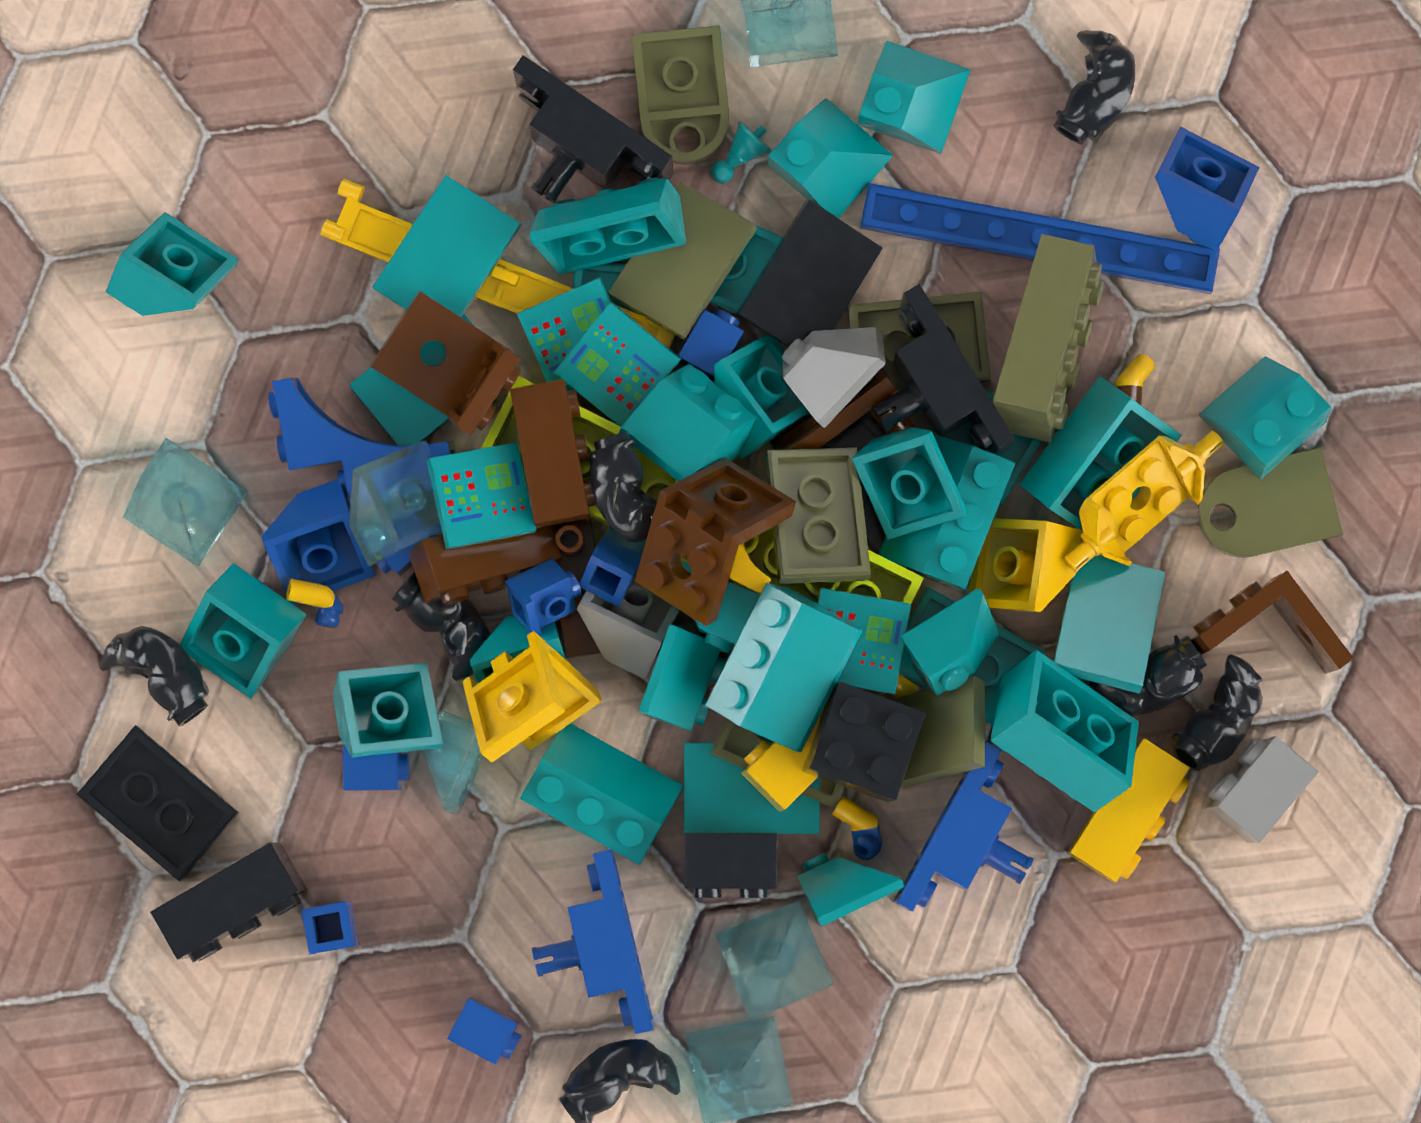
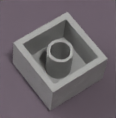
M1277 736L1263 740L1259 738L1257 741L1252 740L1236 760L1242 766L1234 775L1230 773L1226 776L1224 774L1208 793V796L1213 801L1206 809L1247 843L1261 842L1319 772Z

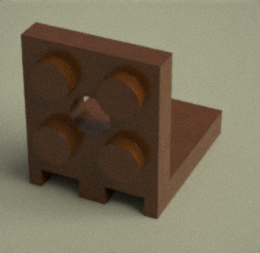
M419 290L377 353L370 367L446 415L456 427L471 436L476 427L482 431L491 420L496 411V407L492 405V402L500 390L508 392L521 372L517 364L521 358L509 348ZM432 340L441 342L445 347L444 359L441 363L434 366L426 365L420 357L422 346Z
M723 458L660 491L635 582L704 626H708L717 620L739 545L792 517L796 501L727 458ZM681 554L688 558V564L692 569V573L683 567Z
M1287 570L1272 578L1262 587L1256 581L1244 588L1229 600L1234 608L1226 614L1220 608L1208 615L1193 627L1198 635L1191 639L1202 655L1211 651L1273 604L1325 674L1341 669L1354 659Z

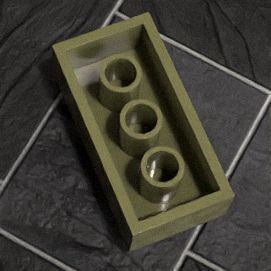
M1041 234L993 399L994 406L1012 434L1052 443L1055 430H1063L1069 409V404L1064 403L1068 387L1074 389L1077 384L1081 363L1076 361L1079 346L1087 347L1092 330V321L1088 320L1091 305H1099L1104 288V280L1100 279L1102 263L1096 262L1094 245Z

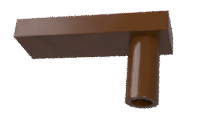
M882 367L825 428L809 413L771 441L774 450L819 449L869 411L882 426L880 423L881 419L895 410L892 409L877 418L872 406L892 396L891 394L897 391V388ZM908 417L891 427L886 433L889 434L908 427L916 428V426Z
M591 518L550 525L562 557L557 564L564 572L571 571L579 584L590 557L595 550ZM581 588V595L574 598L576 608H578L580 601L587 591ZM578 610L560 619L567 659L601 654Z

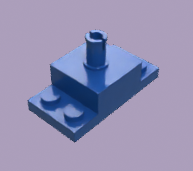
M985 741V767L964 772L904 881L905 887L899 890L893 901L894 903L912 912L916 905L925 908L937 887V883L931 880L934 873L961 889H968L980 866L983 867L984 864L1021 884L1027 873L1011 865V861L1025 869H1029L1034 858L1028 857L998 840L1000 836L998 833L1012 808L980 791L982 786L986 788L992 787L1004 765L1003 762L997 760L1002 751L1001 749Z
M610 849L594 853L595 863L588 864L587 871L592 891L601 890L603 899L567 907L573 930L571 940L538 948L533 947L532 954L534 960L553 957L552 961L536 964V971L538 977L543 974L578 966L579 971L582 970L588 998L625 989L626 997L618 1000L624 1026L633 1025L635 1034L652 1031L655 1024L614 851Z

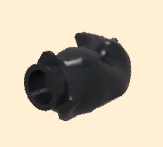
M1085 30L1077 34L1079 41L1089 50V54L1085 56L1087 80L1079 82L1071 90L1065 109L1062 111L1057 110V120L1053 125L1064 137L1081 145L1085 143L1087 138L1092 141L1098 140L1104 131L1111 127L1131 98L1134 88L1136 67L1134 54L1126 46L1122 45L1115 35L1104 31Z
M628 432L600 439L594 442L596 451L591 452L589 455L590 482L597 508L610 527L628 542L646 541L657 501L640 489L643 482V466L633 451L636 441L635 439L631 440Z
M414 571L392 598L398 604L395 611L405 610L411 621L423 631L440 632L445 651L449 654L450 660L454 664L452 678L455 681H460L474 675L470 659L491 635L482 617L468 598L451 605H443L442 600L426 604Z
M139 626L129 632L117 634L107 645L100 660V669L104 671L120 665L124 666V670L128 673L148 678L149 693L153 700L168 711V721L174 720L181 727L208 707L204 697L208 695L209 688L199 668L191 661L182 646L168 635L150 627Z
M1175 635L1172 645L1157 648L1149 654L1140 694L1089 681V687L1130 716H1140L1161 710L1196 690L1203 680V674L1200 670L1206 667L1207 664L1188 635L1182 639Z
M1230 654L1225 662L1224 675L1221 676L1213 700L1215 703L1209 705L1207 709L1196 712L1186 723L1182 734L1174 733L1172 736L1176 742L1172 747L1173 752L1190 769L1200 771L1210 765L1220 764L1232 756L1246 736L1254 716L1261 709L1263 696L1259 682L1262 681V678L1247 661Z
M643 1039L621 1040L599 1047L571 1072L567 1082L563 1085L562 1089L565 1094L559 1100L575 1123H592L593 1117L612 1108L622 1092L628 1091L630 1085L649 1089L653 1088L654 1084L660 1085L668 1092L678 1095L681 1092L677 1067L672 1058L658 1050L652 1043Z

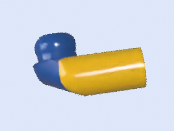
M290 579L286 600L312 605L318 610L315 618L317 625L336 628L340 622L339 616L343 614V604L328 586Z
M842 796L831 815L851 826L855 855L861 860H871L882 848L883 842L879 820L875 814Z

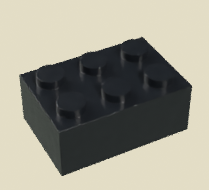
M270 842L150 911L176 959L190 958L192 963L196 961L200 962L223 949L219 941L230 935L233 940L236 938L240 939L260 928L262 924L259 918L270 912L273 917L276 915L280 916L302 903L298 895L307 891V888L282 844Z

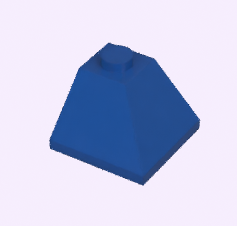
M1180 126L1155 178L1176 230L1188 236L1194 243L1218 251L1237 217L1260 167Z
M338 479L296 494L261 536L285 593H287L291 578L328 586L332 591H336L376 576L354 512L341 484H338ZM289 601V602L292 603L294 606L300 604V603H297V602Z

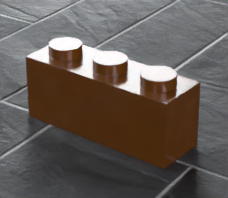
M564 379L510 389L536 527L590 518L589 507L596 506L590 479L583 480L580 462L589 461L584 434L575 435L572 417L581 416L576 389L567 391Z
M551 526L536 527L537 531L531 534L447 550L443 534L421 540L408 554L425 603L442 600L443 605H451L468 598V592L483 589L484 594L495 593L506 588V580L551 558L557 563L562 557Z

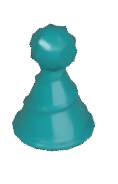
M741 121L738 122L739 126L726 161L720 160L713 163L710 170V175L715 182L723 185L731 181L735 172L734 167L772 152L769 146L761 139L767 132L762 125L753 132L746 124Z

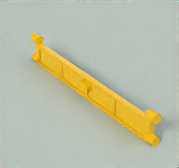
M344 178L340 183L337 194L347 198L337 223L328 219L325 220L320 236L388 263L413 224L359 203L363 197L365 186ZM500 259L475 298L517 315L519 312L574 288ZM619 307L669 349L671 348L676 336L675 334L637 313Z

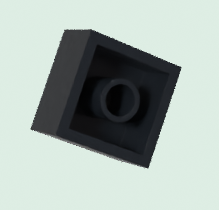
M838 682L824 706L802 771L885 802L897 800L926 713L843 682Z
M685 833V888H694V898H722V889H740V898H767V889H777V833Z

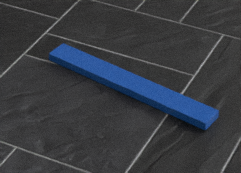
M868 183L860 229L1029 261H1034L1041 234L1094 245L1096 262L1102 263L1101 274L1206 294L1213 292L1220 248L1218 251H1215L1207 246L872 183Z

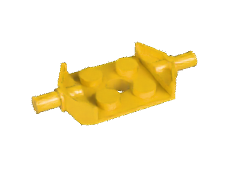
M1211 430L1195 446H1191L1188 443L1182 445L1166 436H1158L1084 500L1079 509L1083 529L1080 537L1083 542L1063 558L1066 564L1077 573L1090 559L1101 554L1106 558L1130 566L1132 561L1124 553L1187 498L1200 505L1203 499L1205 469L1203 465L1208 457L1224 445L1222 438L1215 431ZM1140 487L1138 495L1132 499V493Z

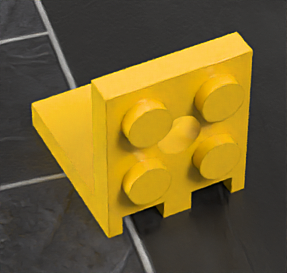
M535 631L527 635L530 647L518 656L512 658L504 651L493 659L491 664L494 673L478 684L471 677L462 681L480 753L491 763L519 743H522L532 751L602 702L599 690Z

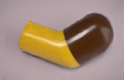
M1138 354L1117 377L1113 385L1142 405L1143 382L1155 370L1154 361L1145 354Z

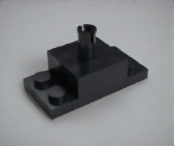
M522 55L513 68L516 88L521 92L519 98L538 111L529 124L533 142L553 155V158L540 177L531 186L535 192L541 196L544 194L546 200L555 204L558 196L576 171L602 189H609L626 163L631 166L629 172L640 181L649 178L670 179L674 173L673 156Z
M918 284L904 292L900 304L901 314L898 317L911 338L916 335L919 337L898 349L895 353L893 364L903 378L906 387L872 406L877 418L892 409L895 410L882 418L880 423L888 431L894 425L921 410L938 436L943 437L971 421L972 428L969 429V433L978 448L985 451L989 450L990 453L998 456L1009 450L1015 438L922 287Z

